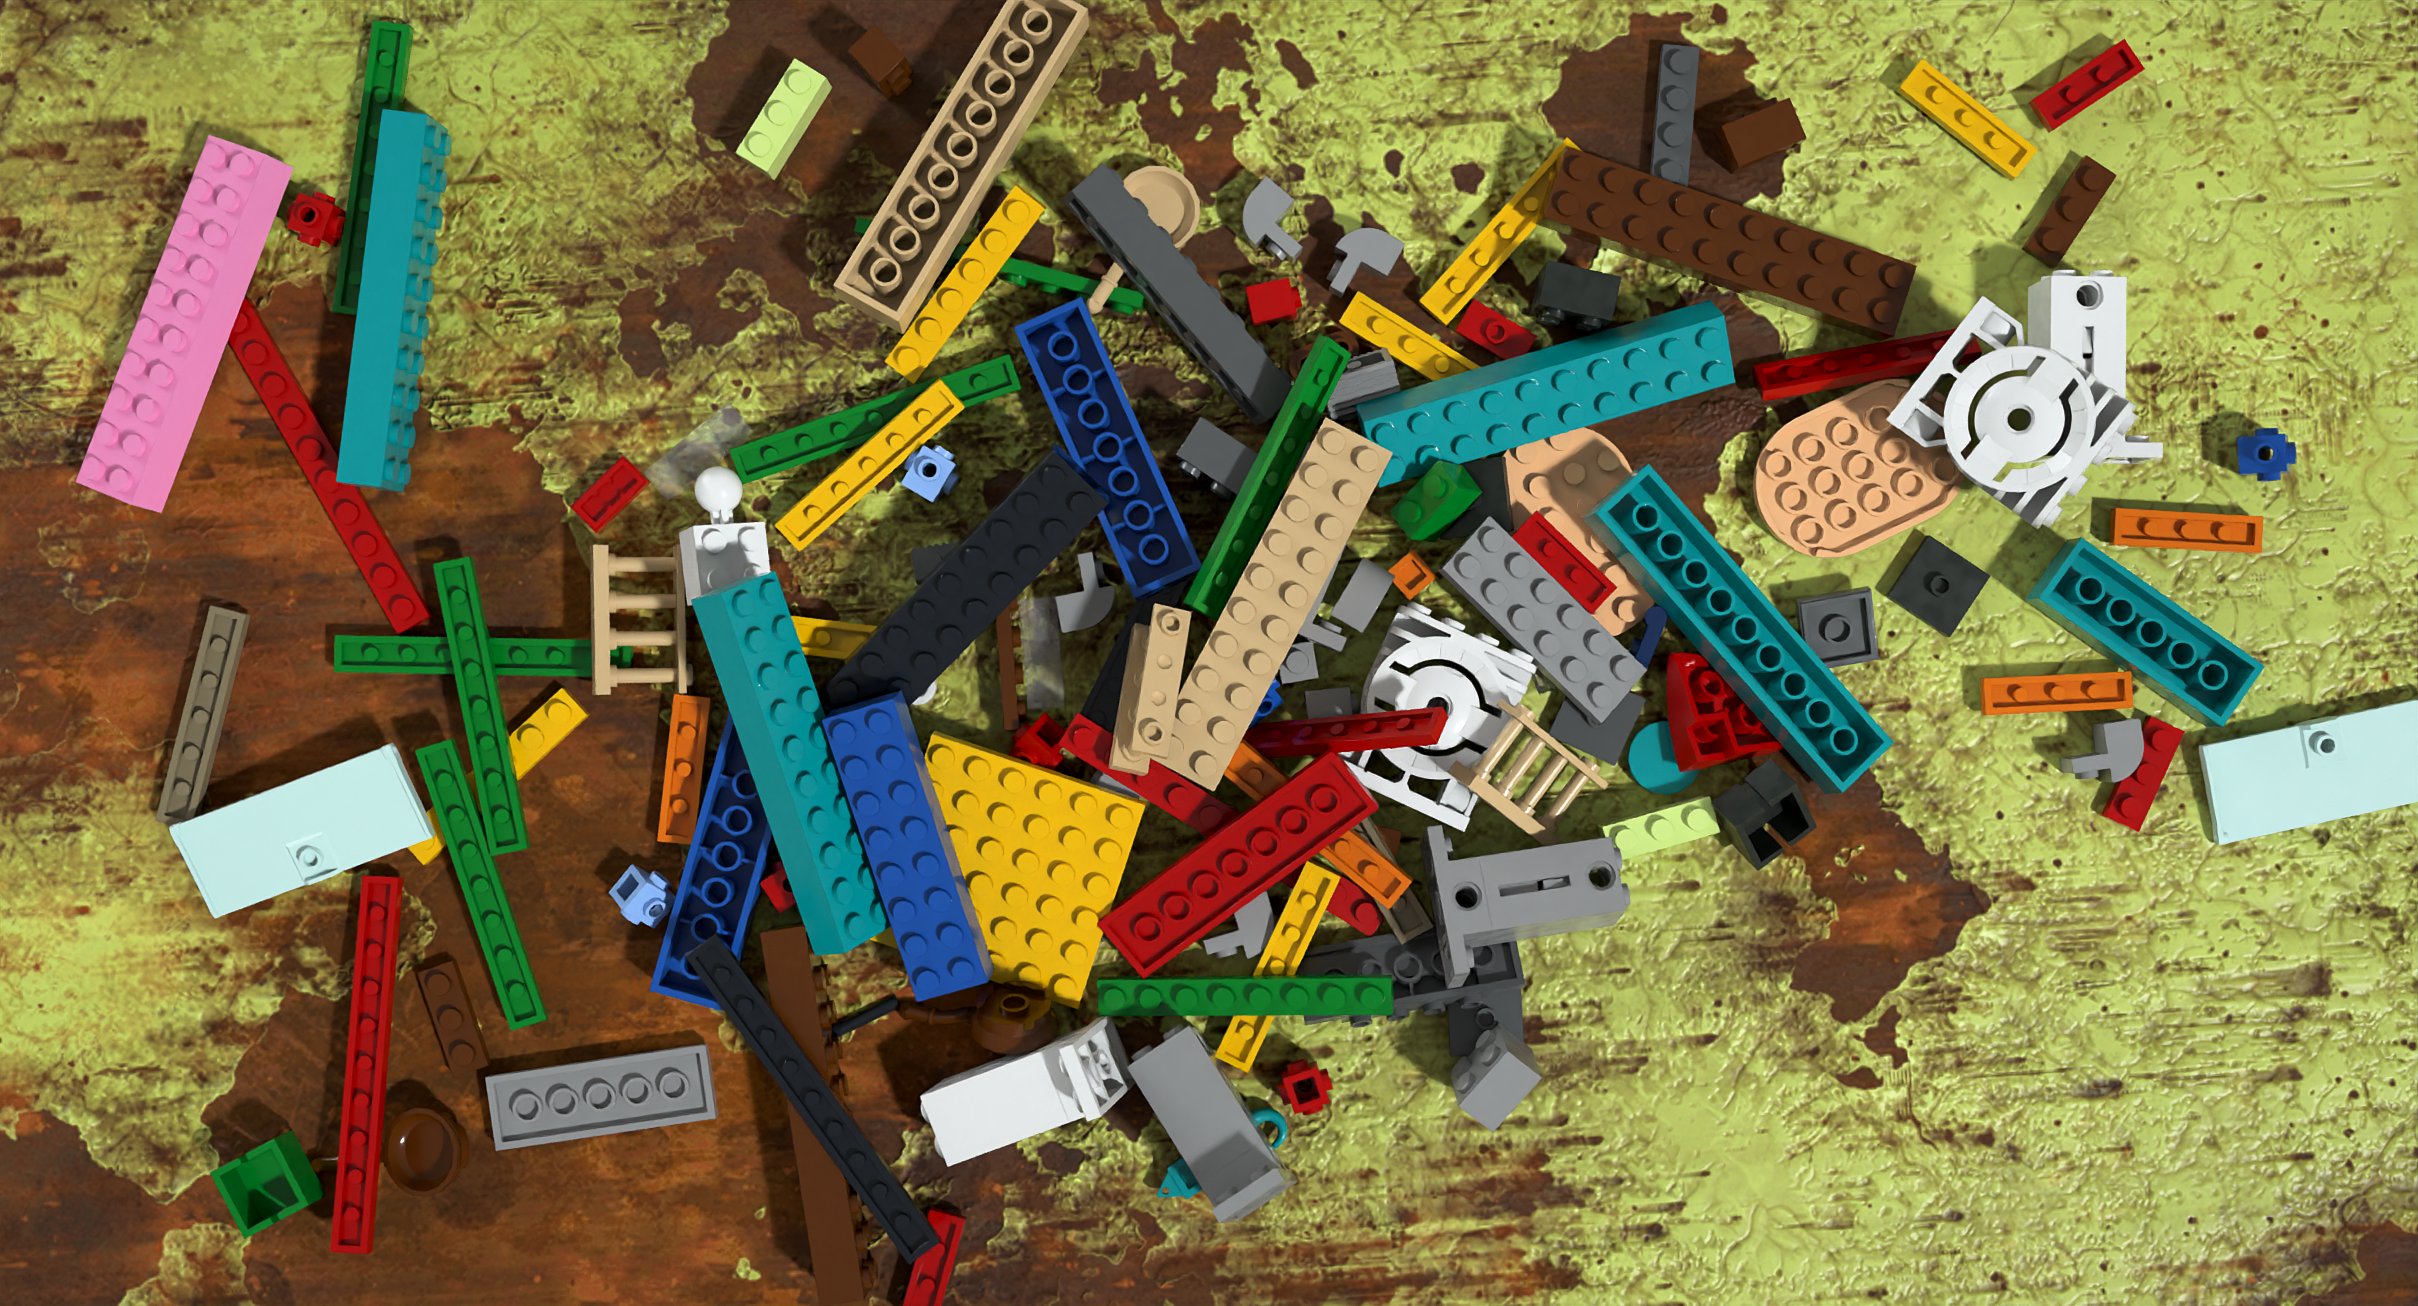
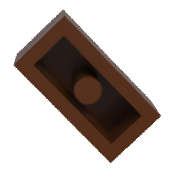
M875 24L847 50L856 67L887 99L893 94L896 96L900 95L911 84L912 80L910 77L914 73L906 56Z
M1774 97L1756 106L1757 111L1744 116L1741 111L1722 120L1723 126L1718 129L1715 136L1731 174L1798 147L1807 139L1790 98L1778 102L1777 98Z

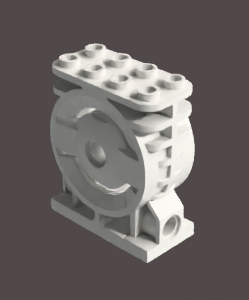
M1982 296L1886 420L1925 448L1946 446L1947 452L1954 464L1969 480L2023 518L2034 528L2039 529L2042 524L2050 528L2064 510L2058 504L2067 493L2074 498L2088 480V478L2083 476V473L2091 463L2099 467L2113 449L2107 443L2116 432L2124 436L2138 416L2133 413L2137 405L2128 401L2113 388L2104 384L2096 376L2090 374L2068 357L2053 349L2025 344L2022 324ZM2017 333L2018 346L2006 347L2011 338ZM1975 337L1995 350L1974 361L1962 373L1957 371L1956 364L1972 345ZM2035 359L2042 360V364L2031 377L2016 376L2003 379L1984 393L1977 405L1974 420L1980 442L1966 458L1962 451L1972 440L1968 428V414L1971 403L1979 389L1999 374L2013 370H2027ZM1955 377L1957 380L1953 384L1946 400L1943 418L1925 405L1924 402L1930 399L1945 378ZM2074 380L2078 387L2068 398L2072 414L2071 429L2060 451L2050 460L2039 466L2028 469H2012L2001 483L1994 481L2008 462H2031L2043 457L2056 446L2062 436L2065 425L2064 408L2059 397ZM2018 409L2028 411L2031 416L2030 425L2022 431L2012 429L2008 422L2010 414ZM1943 427L1946 439L1932 441Z
M1411 601L1407 607L1403 605L1398 606L1392 624L1389 626L1386 637L1377 652L1375 661L1362 689L1360 714L1387 712L1374 706L1375 697L1393 705L1394 711L1427 708L1430 699L1440 697L1446 703L1448 720L1436 745L1420 747L1430 750H1444L1457 746L1467 739L1480 745V748L1476 752L1464 748L1447 756H1427L1409 747L1376 749L1389 763L1400 769L1397 778L1390 781L1364 769L1372 750L1341 752L1338 754L1364 786L1465 832L1471 819L1469 816L1478 796L1447 772L1456 760L1468 769L1473 763L1475 765L1478 764L1511 719L1497 704L1500 700L1513 707L1518 702L1520 703L1522 696L1526 694L1527 685L1532 675L1535 674L1537 667L1531 664L1534 657L1514 648L1505 652L1497 648L1499 645L1498 640L1482 633L1475 634L1472 637L1463 632L1466 627L1465 625L1447 617L1445 619L1442 618L1441 621L1429 617L1432 610ZM1431 659L1455 662L1466 668L1477 679L1482 688L1485 703L1494 707V715L1480 709L1479 697L1475 687L1465 675L1453 668L1428 666L1407 676L1389 668V666L1394 661L1408 668L1419 662ZM1411 774L1426 779H1444L1435 801L1409 790L1407 782Z

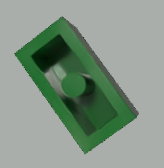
M1438 460L1396 504L1390 513L1409 539L1434 543L1474 502L1482 491L1463 465Z

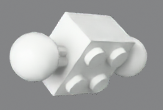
M714 466L704 470L698 476L695 483V497L702 508L710 512L711 525L692 526L679 532L687 606H693L691 599L739 579L770 572L765 522L734 523L732 510L739 504L742 498L743 487L738 475L726 467Z

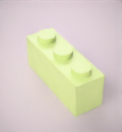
M794 58L735 152L742 161L775 180L831 91L832 86L827 78Z
M1705 795L1596 825L1600 838L1612 837L1613 846L1619 847L1622 860L1720 833L1711 798Z

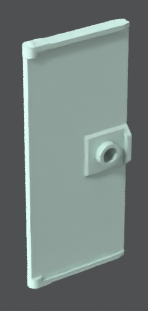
M2418 698L2339 716L2307 720L2288 727L2200 745L2199 755L2215 844L2217 846L2225 845L2235 841L2418 802Z
M389 743L379 749L169 827L170 834L176 846H178L214 918L295 888L314 884L349 868L431 839L436 835L394 743Z

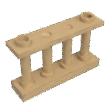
M592 545L590 547L592 695H611V687H617V683L675 682V694L687 693V686H692L693 667L692 664H686L685 582L680 545L672 547L673 557H615V553H608V545ZM615 572H673V594H616L615 590H609V576H615ZM674 608V631H616V628H610L609 613H616V609ZM674 645V668H617V665H610V650H616L617 646Z
M1155 603L1153 605L1150 626L1135 623L1132 626L1108 765L1109 769L1145 776L1148 773L1150 758L1147 755L1163 759L1168 758L1192 612Z
M1500 700L1497 706L1511 717L1510 721L1477 765L1473 763L1468 769L1456 760L1447 773L1543 847L1565 844L1553 835L1557 829L1554 825L1588 780L1604 790L1609 783L1598 775V772L1601 770L1599 766L1585 756H1582L1579 760L1533 722L1537 715L1519 702L1513 707ZM1524 727L1533 737L1500 782L1495 781L1491 786L1487 783L1491 778L1489 773ZM1546 745L1555 753L1522 799L1517 798L1513 803L1510 801L1514 795L1511 791ZM1566 763H1568L1576 772L1543 817L1539 815L1534 820L1532 818L1535 813L1533 808Z

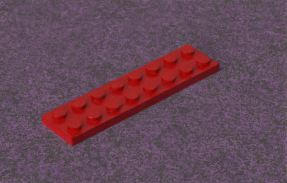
M1331 747L1114 906L1109 913L1099 919L1097 925L1144 979L1379 809V803L1336 750Z

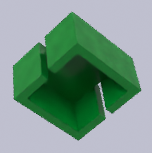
M293 1130L210 1172L244 1239L326 1196Z

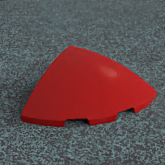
M1672 653L1668 656L1667 710L1672 745L1679 772L1724 765L1785 749L1704 656L1691 653Z

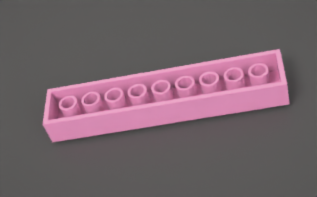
M208 135L77 476V483L130 505L162 513L291 177L293 167L264 153Z

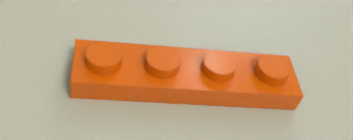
M2113 508L2111 509L2109 546L2260 554L2262 552L2263 516Z
M2131 671L1980 678L1981 715L2133 708Z
M674 694L657 841L688 845L692 843L701 811L713 698Z

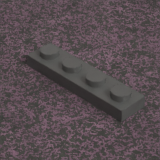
M1663 44L1660 50L1650 175L1688 187L1700 47Z

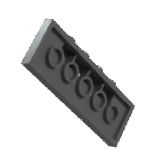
M1435 926L1404 944L1400 943L1395 933L1307 948L1296 971V975H1393L1394 1013L1393 1015H1303L1305 1026L1341 1019L1342 1023L1350 1022V1027L1358 1028L1372 1024V1018L1386 1016L1387 1021H1399L1408 1018V1012L1423 1009L1425 1015H1434L1444 1012L1446 1010L1445 1005L1459 1003L1462 1009L1480 1006L1482 1004L1481 999L1488 998V994L1525 988V979L1517 942L1512 941L1473 947L1474 967L1470 968V975L1467 976L1462 987L1450 989L1446 987Z

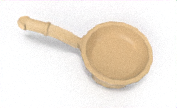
M1146 166L1131 172L1123 180L1124 187L1131 196L1140 199L1148 209V216L1153 222L1168 231L1173 240L1172 244L1176 249L1182 247L1194 235L1200 220V201L1193 185L1180 172L1166 166ZM1116 262L1112 264L1107 274L1101 277L1102 280L1092 296L1088 298L1086 308L1089 313L1097 314L1104 308L1103 305L1113 289L1118 287L1117 282L1124 272Z

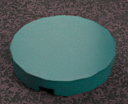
M1658 721L1644 726L1635 733L1627 751L1626 760L1630 774L1638 785L1652 793L1668 795L1680 792L1693 783L1700 771L1699 769L1679 772L1673 750L1669 722Z

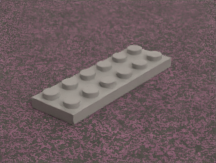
M1491 516L1482 520L1438 570L1520 651L1534 657L1532 663L1596 725L1603 723L1647 671L1624 646Z
M708 1043L485 1077L496 1151L715 1119L719 1116Z

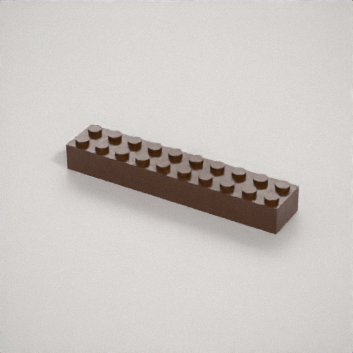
M1568 146L1558 154L1536 225L1877 341L1894 337L1917 267L1893 257Z
M803 922L772 926L760 933L771 1005L845 1106L844 1096L849 1095V1086L846 1074H840L838 1059H843L842 1042L840 1037H833L832 1023L837 1022V1010L834 1000L829 1001L826 986H831L829 965L823 964L821 955L815 956ZM786 1096L819 1306L865 1300L871 1287H873V1280L878 1279L875 1256H869L867 1244L872 1242V1230L870 1221L863 1219L862 1206L866 1205Z

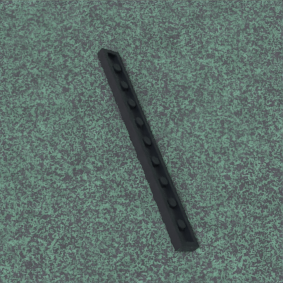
M719 932L685 956L908 1264L910 1265L940 1243L941 1237Z

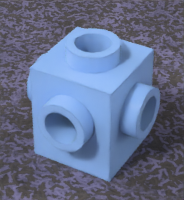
M936 444L932 450L923 445L920 452L916 450L907 459L904 469L908 472L901 484L937 505L943 493L945 492L949 495L960 478L956 474L959 467L951 462L955 455ZM936 467V474L933 477H928V470Z
M634 864L627 869L609 891V894L621 908L620 912L625 918L636 925L643 922L652 928H655L663 917L670 912L676 898L669 890L671 883L667 878L657 871L649 874Z

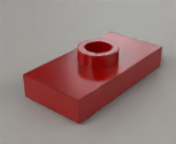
M1473 299L1454 331L1502 361L1527 354L1537 338L1533 333Z
M622 455L570 507L595 533L599 534L651 482L626 456Z

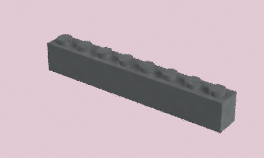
M1104 163L1101 164L1062 199L1063 202L1252 423L1257 426L1268 421L1282 408L1293 386L1291 376L1272 362L1267 348L1260 341L1254 340L1244 329L1245 323L1241 317L1227 309L1221 302V295L1218 290L1210 283H1205L1197 273V267L1188 256L1181 254L1172 244L1173 240L1168 231L1161 226H1157L1148 216V209L1140 199L1132 197L1125 189L1121 176L1114 169H1108Z

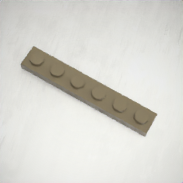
M210 605L155 821L173 825L195 818L201 814L251 614Z

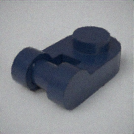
M1658 606L1647 609L1643 618V623L1646 627L1641 640L1634 637L1628 650L1646 669L1667 621L1666 611Z

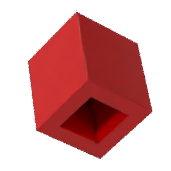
M1289 277L1245 287V295L1253 328L1296 319V309L1302 307L1298 286L1291 287Z

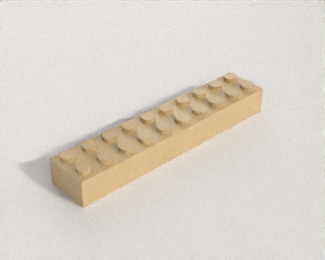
M1073 0L1006 1L833 286L838 299L904 334L1088 29V8Z
M1325 417L1178 695L1168 758L1163 759L1147 755V757L1215 791L1393 452Z

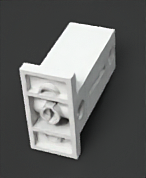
M2056 270L2052 272V276L2041 277L2040 282L2028 287V344L2043 346L2063 354L2090 374L2096 376L2104 384L2113 388L2124 398H2126L2127 277H2113V271L2110 270L2091 271L2090 276H2076L2075 270ZM2035 359L2027 369V377H2031L2042 364V360ZM2074 380L2059 397L2065 413V425L2061 438L2049 453L2037 460L2026 463H2045L2055 456L2065 444L2072 422L2068 398L2078 387ZM2027 411V427H2028V426L2030 425V423H2031V416H2030V413ZM2116 432L2107 443L2113 449L2101 464H2139L2163 458V443L2149 442V436L2142 435L2126 436L2125 439V434L2122 436Z
M1101 1016L1088 1026L1054 1038L1048 1045L1038 1050L1021 1054H1010L941 1080L920 1096L922 1101L921 1112L924 1119L931 1123L936 1136L934 1139L936 1150L939 1156L945 1159L949 1167L1086 1117L1087 1122L1099 1118L1136 1082L1127 1069L1130 1062L1112 1017Z

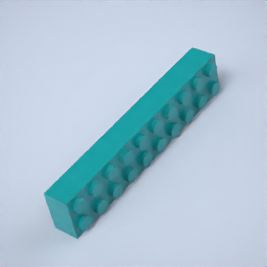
M382 109L336 482L359 488L404 493V485H408L411 477V465L407 461L409 448H413L416 437L415 427L412 426L413 412H417L420 405V392L416 388L418 375H422L425 365L424 354L421 353L422 340L426 339L429 332V319L425 315L427 302H431L434 292L433 281L430 280L431 267L436 265L438 259V246L434 244L436 229H440L443 219L439 202L440 194L445 192L447 186L446 171H443L445 156L450 155L452 146L448 129L427 114Z
M1708 300L1355 404L1362 436L1393 452L1378 481L1379 487H1383L1426 474L1438 460L1454 464L1464 463L1735 383L1725 317L1715 304Z
M1649 464L1630 473L1582 518L1653 600L1666 611L1668 617L1825 794L1844 793L1894 744L1889 736Z
M776 571L744 577L691 599L813 952L815 956L847 953L891 927L822 723L825 714Z

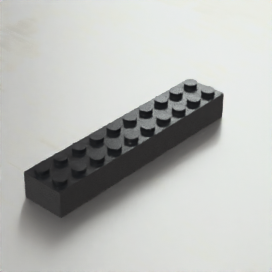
M1055 443L816 689L825 716L831 710L902 690L908 708L1109 504L1110 494Z

